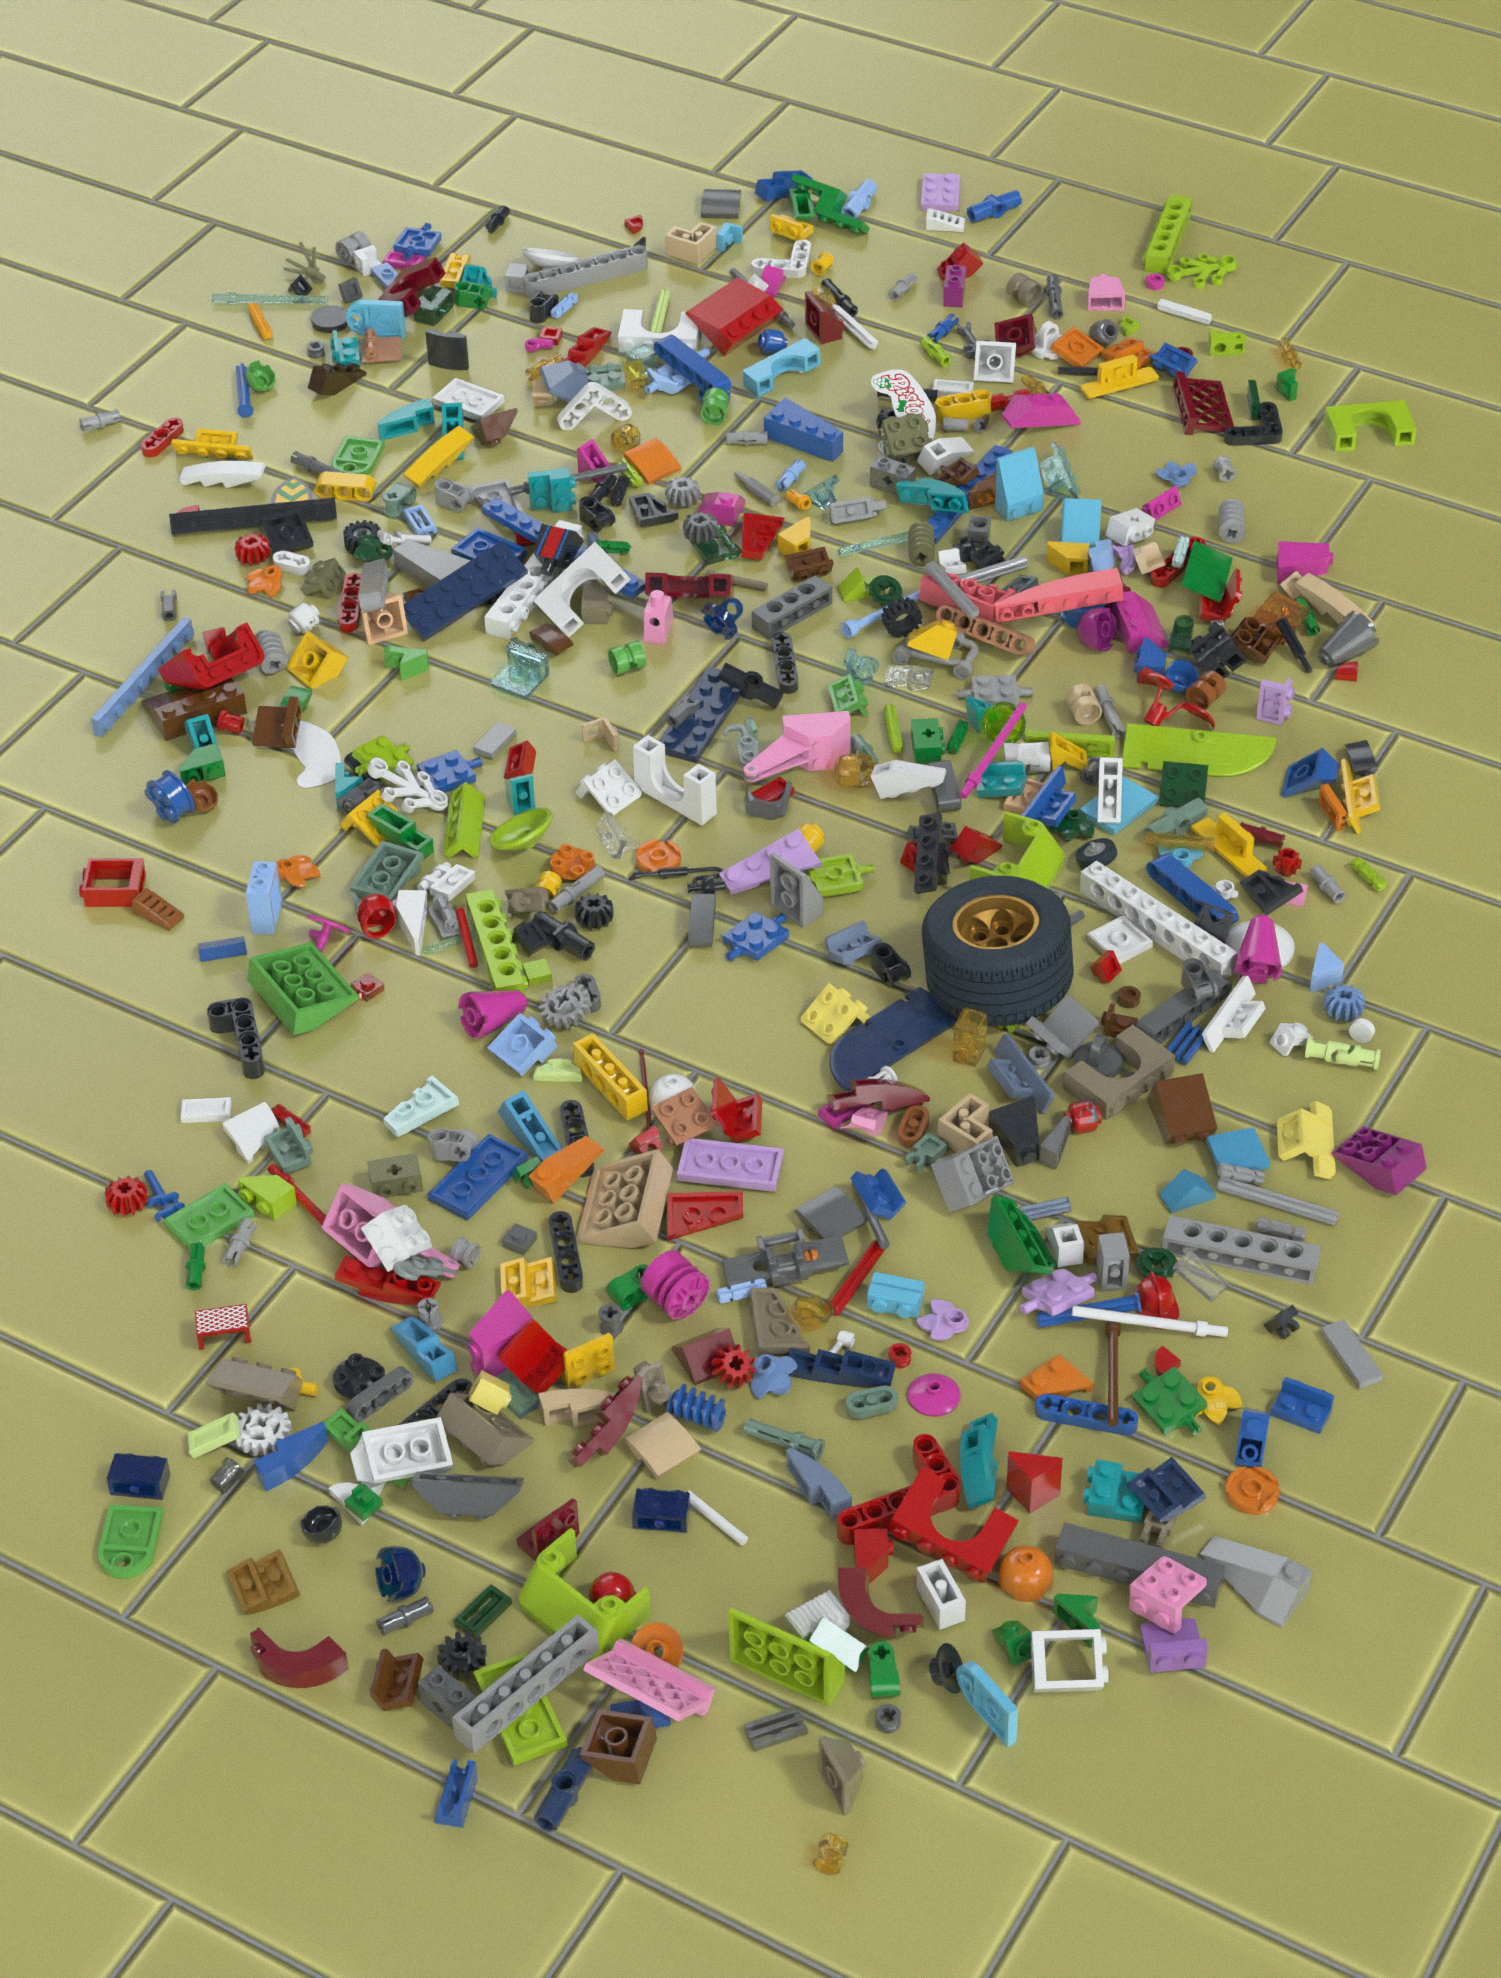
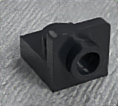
M989 541L985 542L969 557L980 569L991 566L997 561L1000 563L1006 561L1003 557L1005 552L998 544L994 546Z
M534 919L528 923L522 922L514 928L515 932L512 936V942L519 941L530 956L550 943L549 938Z

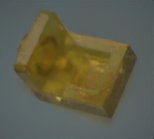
M643 359L623 361L626 388L631 387V390L643 388L642 385L646 384Z

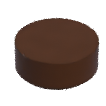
M1123 986L1117 991L1116 1001L1121 1007L1130 1009L1140 1004L1141 993L1137 988Z

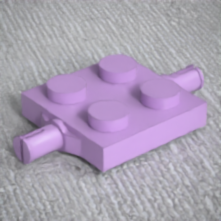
M1064 1268L1056 1270L1052 1274L1034 1280L1032 1283L1022 1287L1023 1297L1029 1301L1021 1304L1019 1309L1024 1315L1036 1309L1046 1311L1051 1316H1055L1095 1297L1094 1288L1089 1284L1096 1282L1097 1276L1094 1272H1090L1082 1277H1077Z

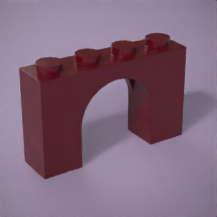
M436 257L402 269L378 300L403 302L404 317L413 315L422 304L415 292L439 283L446 272Z
M645 572V594L649 597L651 592L660 590L665 596H670L671 598L733 599L734 577L731 574L675 576L667 573Z

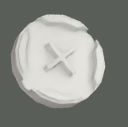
M1052 321L1045 322L1041 326L1039 333L1035 335L1036 348L1030 352L1034 357L1039 359L1046 357L1049 360L1061 358L1050 350L1051 344L1062 336L1059 334V327Z

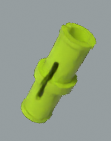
M929 336L922 338L920 346L928 352L930 358L936 359L943 367L951 363L952 358L943 351V347L940 344L933 342Z

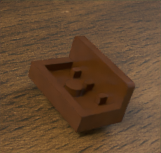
M825 546L788 554L784 557L791 581H803L815 575L825 576L832 571L834 564L833 559H829Z
M387 1648L381 1649L370 1687V1696L383 1711L413 1706L424 1658L419 1653L394 1657Z

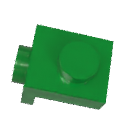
M1294 368L1277 373L1276 390L1289 402L1296 400L1298 382L1295 381L1296 370Z
M1018 1620L1004 1622L1001 1627L992 1630L995 1641L1006 1649L1011 1665L1014 1666L1031 1659V1631Z

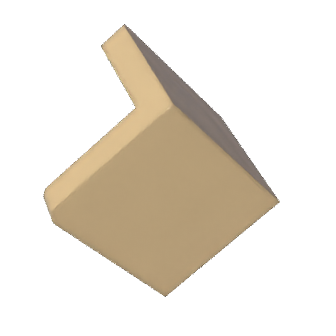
M1156 541L1132 550L1142 575L1165 565Z
M1297 570L1280 584L1293 601L1302 594L1294 585L1302 578Z

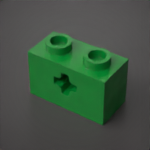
M938 718L911 719L914 763L927 765L928 762L941 761V755H945V741L941 742L943 740V727H939Z

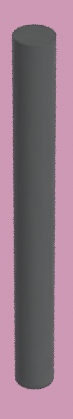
M852 1182L853 1190L880 1248H888L890 1243L877 1215L869 1210Z

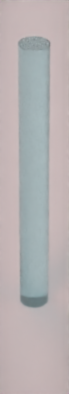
M908 531L838 548V555L841 557L908 540Z

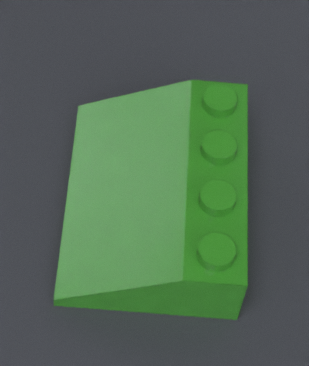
M312 942L249 959L247 981L293 1035L315 1030L359 999V995Z

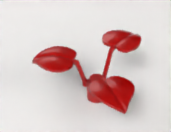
M1142 667V670L1138 671V683L1159 687L1154 703L1143 719L1147 724L1160 726L1164 718L1168 720L1174 712L1182 708L1207 721L1214 730L1215 722L1205 710L1191 703H1179L1167 713V707L1159 703V699L1163 689L1170 691L1171 688H1174L1173 682L1164 675L1154 672L1147 667Z

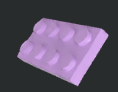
M692 1138L684 1143L677 1171V1181L776 1192L784 1149Z

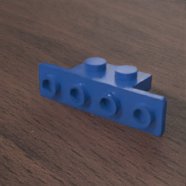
M1057 766L1055 771L1050 774L1049 779L1040 788L1034 799L1030 801L1021 816L1038 820L1047 826L1057 827L1077 800L1075 793L1061 791L1066 784L1063 766Z

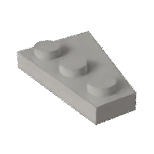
M508 479L469 487L473 491L475 499L482 505L497 497L523 512L516 495L510 496L508 488L512 486Z

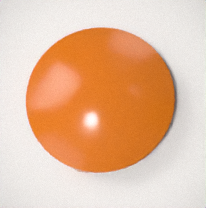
M570 844L561 845L560 850L553 853L549 859L551 871L559 875L560 878L568 880L579 879L595 866L594 854L591 851L575 848Z

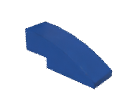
M802 170L773 172L772 179L757 180L754 193L764 201L776 200L788 196L789 189L796 188V184L791 181L794 173L809 179L813 178Z
M323 1421L274 1442L275 1452L254 1460L257 1478L265 1492L283 1484L298 1474L321 1452L328 1442L326 1426Z

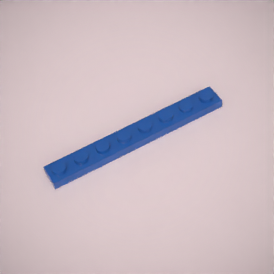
M994 445L976 465L980 474L969 482L957 487L965 493L968 508L996 477L997 458L1012 454L1013 450ZM936 511L927 522L934 528V544L941 540L963 513Z

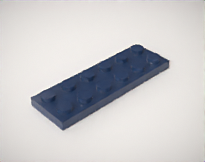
M502 540L403 604L406 620L422 640L426 641L527 575L528 570Z
M708 667L689 695L690 703H694L696 700L700 701L699 710L692 712L677 728L669 726L659 742L665 744V755L697 763L739 700L740 694L738 689L717 679L721 672L720 669Z

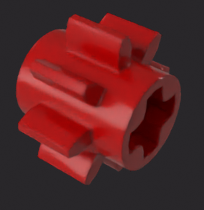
M1291 848L1278 850V856H1273L1272 863L1275 866V872L1285 877L1292 876L1293 874L1296 875L1297 869H1301L1302 860L1299 859L1300 853H1296Z

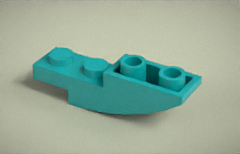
M920 478L917 482L898 481L895 485L899 502L930 505L931 510L969 512L965 493L946 482Z
M993 1413L971 1421L969 1430L961 1432L960 1468L967 1506L970 1509L985 1505L994 1498L998 1462L993 1457L998 1419Z

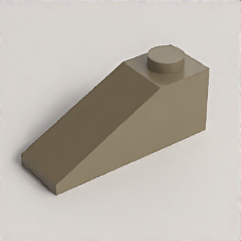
M597 579L588 580L583 583L581 614L584 624H608V616H612V603H608V594Z

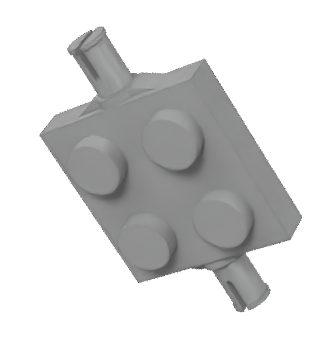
M981 675L979 677H972V687L970 690H958V699L971 696L997 705L999 708H1012L1018 706L1020 696H1033V688H1019L1015 675Z

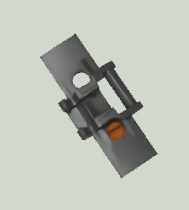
M796 1228L794 1232L764 1238L757 1236L759 1252L722 1260L729 1289L731 1285L747 1281L754 1283V1280L764 1278L767 1285L778 1286L807 1280L809 1276H812L813 1272L849 1265L842 1235L805 1242L802 1228ZM795 1242L793 1243V1252L790 1254L775 1256L773 1248H770L771 1246ZM758 1265L767 1266V1269L764 1271L754 1270Z

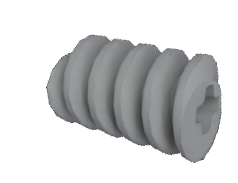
M1238 499L1225 500L1221 503L1218 510L1219 536L1224 542L1229 544L1239 543L1245 537V506Z
M258 631L255 637L264 652V660L260 664L262 671L266 674H274L283 670L287 666L288 660L281 636L274 631Z

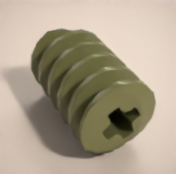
M918 521L912 524L908 531V556L910 561L917 566H925L935 559L934 528L928 522Z

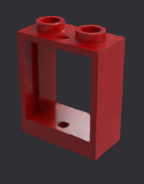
M143 858L88 859L87 867L83 868L82 872L84 882L79 885V895L84 898L85 907H133L132 900L144 890L146 871ZM96 879H130L129 887L95 888Z

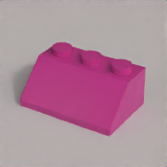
M1134 591L1123 592V601L1112 602L1111 614H1114L1116 617L1117 629L1128 654L1137 653V648L1142 646L1144 638H1149L1160 649L1170 648L1169 640L1152 604Z

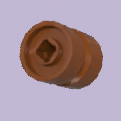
M1206 671L1186 690V699L1188 703L1206 710L1225 692L1226 683L1217 672Z

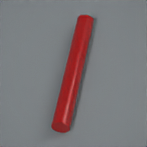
M458 908L455 910L468 964L470 968H475L478 966V961L465 911L463 908Z

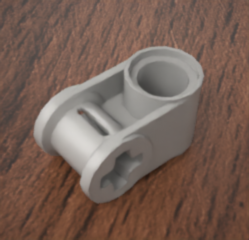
M447 478L438 479L435 482L436 503L455 512H462L465 509V505L475 499L473 491L467 486Z
M437 1128L432 1130L427 1136L433 1158L436 1161L465 1162L471 1155V1149L475 1148L478 1144L477 1135L468 1129Z

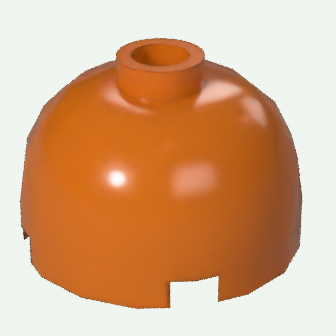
M1028 1545L1018 1546L1006 1553L1000 1562L998 1583L1005 1594L1007 1591L1010 1595L1014 1596V1600L1019 1602L1040 1600L1045 1596V1592L1049 1588L1051 1590L1053 1586V1565L1049 1557L1041 1549Z

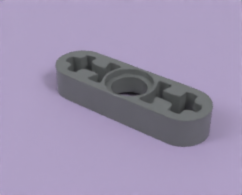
M403 1366L395 1368L352 1398L346 1407V1413L356 1422L365 1420L406 1391L413 1382V1374Z

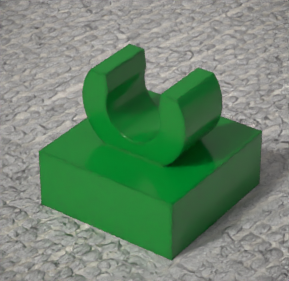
M538 1157L514 1169L511 1176L515 1183L522 1180L524 1188L529 1189L532 1186L529 1181V1175L541 1164Z
M361 1483L344 1500L345 1507L363 1522L384 1506L383 1499L365 1484L362 1485Z

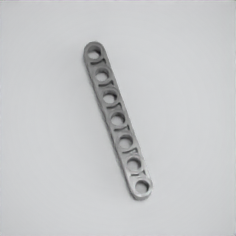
M636 245L529 273L524 276L525 296L532 299L537 291H543L544 294L552 295L645 270L648 266L647 249L642 245Z
M385 558L363 564L359 589V601L363 613L385 608L389 579Z

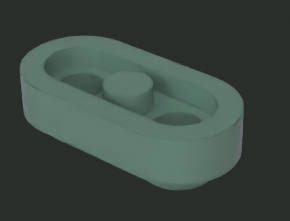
M879 1386L856 1391L849 1394L846 1398V1412L849 1416L856 1419L889 1413L895 1410L898 1405V1394L890 1386Z

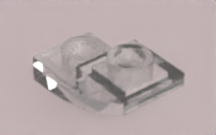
M888 666L884 684L887 688L907 685L910 691L930 688L934 672L932 669L920 666Z

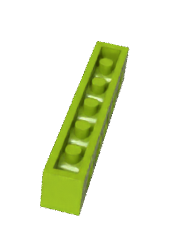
M1170 194L1168 201L1164 202L1163 211L1159 215V221H1156L1155 231H1152L1151 242L1148 241L1146 252L1143 253L1142 263H1145L1146 272L1167 275V268L1173 261L1191 215L1192 197Z
M493 889L465 894L468 916L493 991L518 990L525 995V989H528L526 975H521L523 973L522 963L520 959L516 960V957H518L515 943L511 944L512 934L510 928L505 927L507 926V919L505 913L500 912L502 911L500 897H495Z

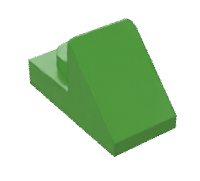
M386 645L384 648L385 667L400 669L401 680L408 679L429 669L427 650Z

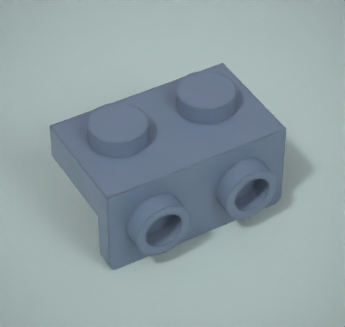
M861 920L827 936L825 943L831 960L843 965H850L862 956L872 955V948L877 943H882L880 937L870 934L866 922Z

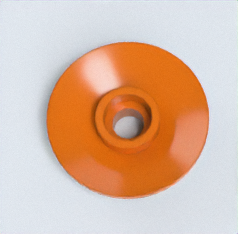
M647 1624L635 1634L631 1644L658 1657L657 1650L662 1647L664 1652L661 1657H658L659 1659L677 1668L681 1663L683 1657L682 1640L677 1631L667 1624Z

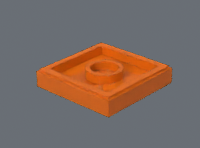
M1073 326L1051 344L1050 350L1074 367H1086L1101 355V351L1104 348Z

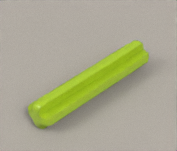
M893 704L885 705L884 716L890 748L893 753H901L903 751V743L896 707Z

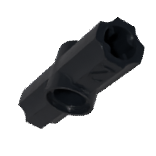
M728 663L724 664L717 678L738 689L740 696L744 699L754 700L756 698L775 709L785 693L763 682V677L758 672L749 671L746 673Z
M541 911L534 915L533 919L549 938V944L555 950L561 951L565 949L580 960L587 961L591 958L595 950V944L580 935L571 922L565 921L561 923Z

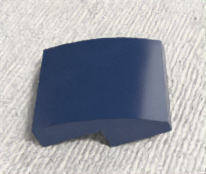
M1173 1457L1153 1471L1148 1467L1127 1483L1129 1488L1160 1523L1183 1514L1206 1499L1203 1490Z

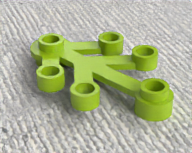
M1200 253L1197 256V260L1185 256L1180 258L1179 266H1168L1167 277L1171 282H1178L1182 276L1200 273L1198 277L1194 278L1193 287L1203 289L1208 276L1212 271L1218 270L1216 274L1212 275L1211 284L1220 286L1223 283L1224 275L1235 270L1238 263L1232 255H1224L1219 259L1205 253Z

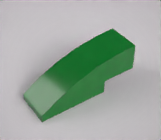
M797 188L789 189V203L794 219H814L811 195L808 190L803 192Z
M380 804L367 814V819L390 843L422 852L424 859L434 852L433 838L417 830L416 822L385 804Z

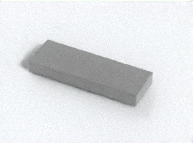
M1345 1320L1321 1327V1335L1359 1389L1383 1381L1382 1372Z

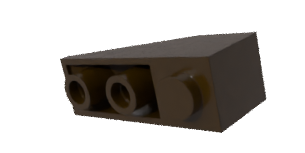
M323 363L322 366H313L308 389L321 396L336 395L366 376L367 372L360 369V366L355 363H349V365Z

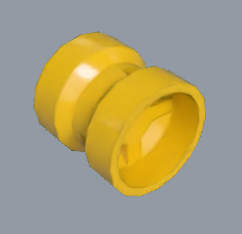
M545 871L541 873L535 887H543V890L546 889L549 900H552L556 897L562 880L556 873Z

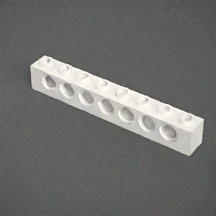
M559 520L555 527L576 531L584 540L581 525ZM533 553L524 565L528 570V574L507 587L485 615L486 634L509 640L514 632L518 631L523 620L527 619L533 607L537 606L533 600L564 569L555 567L552 576L542 574L540 572L542 563Z
M1095 861L1081 871L1080 893L1118 918L1124 915L1150 939L1183 961L1189 958L1199 959L1203 962L1207 971L1214 970L1225 979L1234 974V965L1238 952L1100 862Z

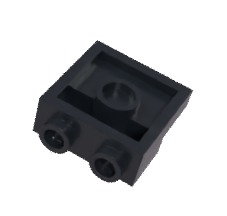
M300 509L287 510L284 513L268 515L260 519V529L264 538L268 539L273 555L279 551L292 553L314 547L313 539Z

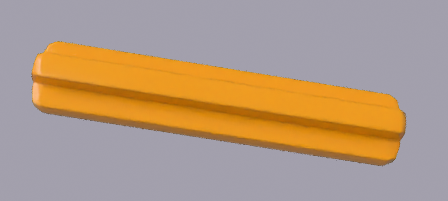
M256 302L253 304L249 303L248 311L264 340L271 339L273 337L272 330L259 305Z

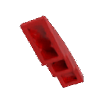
M593 327L577 337V344L568 349V357L560 362L569 360L575 364L579 363L585 368L603 348L611 336V331Z

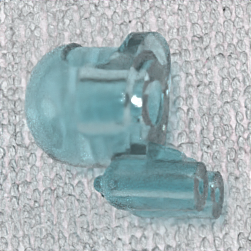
M848 648L844 658L849 674L851 673L855 680L859 679L863 686L870 684L873 680V674L879 668L878 661L870 656H858L854 648Z

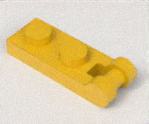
M450 253L444 268L446 274L440 280V287L454 288L457 282L462 281L465 265L470 264V254H463L461 256L457 255V253Z

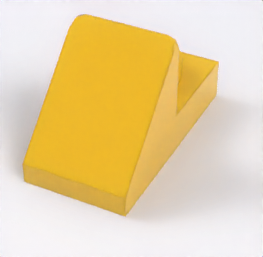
M1053 731L1049 733L1053 771L1064 761L1079 770L1088 766L1086 750Z

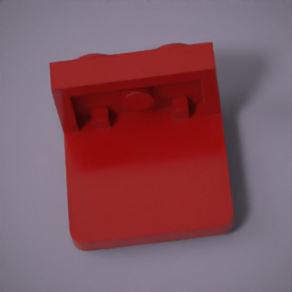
M1235 569L1231 575L1220 602L1199 594L1200 619L1206 622H1217L1223 626L1226 619L1231 618L1235 603H1239L1242 597V591H1240L1242 578L1240 577L1239 569Z
M720 1078L714 1079L713 1088L711 1089L712 1106L710 1107V1113L712 1118L717 1120L722 1126L724 1134L728 1135L734 1143L760 1136L763 1099L759 1093L736 1100Z
M530 1319L500 1352L498 1359L525 1386L538 1395V1393L546 1392L565 1371L564 1353L569 1350L556 1342L537 1321Z

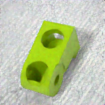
M1210 330L1208 339L1210 356L1241 355L1245 352L1247 337L1241 332L1218 333V330Z

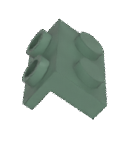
M291 1117L285 1118L287 1128L264 1136L265 1144L281 1171L287 1174L311 1165L310 1154L313 1153L310 1141L308 1139L304 1140L300 1125L298 1123L295 1124Z

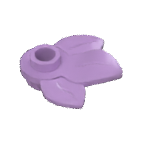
M938 1299L931 1300L932 1314L917 1319L919 1327L924 1331L931 1332V1339L938 1341L949 1339L954 1333L965 1331L969 1325V1318L963 1310L955 1308L948 1301Z

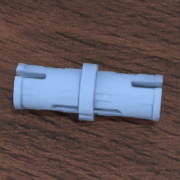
M796 459L789 468L784 470L783 476L776 482V488L779 491L783 488L782 492H786L790 485L799 479V475L806 468L803 460L799 462L800 459Z

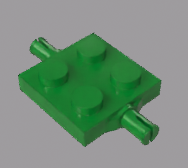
M1176 1367L1158 1377H1154L1147 1368H1143V1371L1141 1370L1138 1376L1143 1379L1146 1386L1132 1395L1133 1401L1164 1435L1183 1426L1193 1436H1196L1197 1433L1199 1434L1202 1428L1194 1421V1418L1199 1412L1208 1407L1207 1401Z

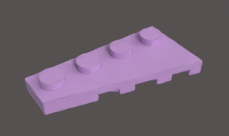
M797 829L719 873L722 881H725V886L732 895L770 881V854L773 852L801 872L813 867L814 869L822 867L821 861L800 830Z

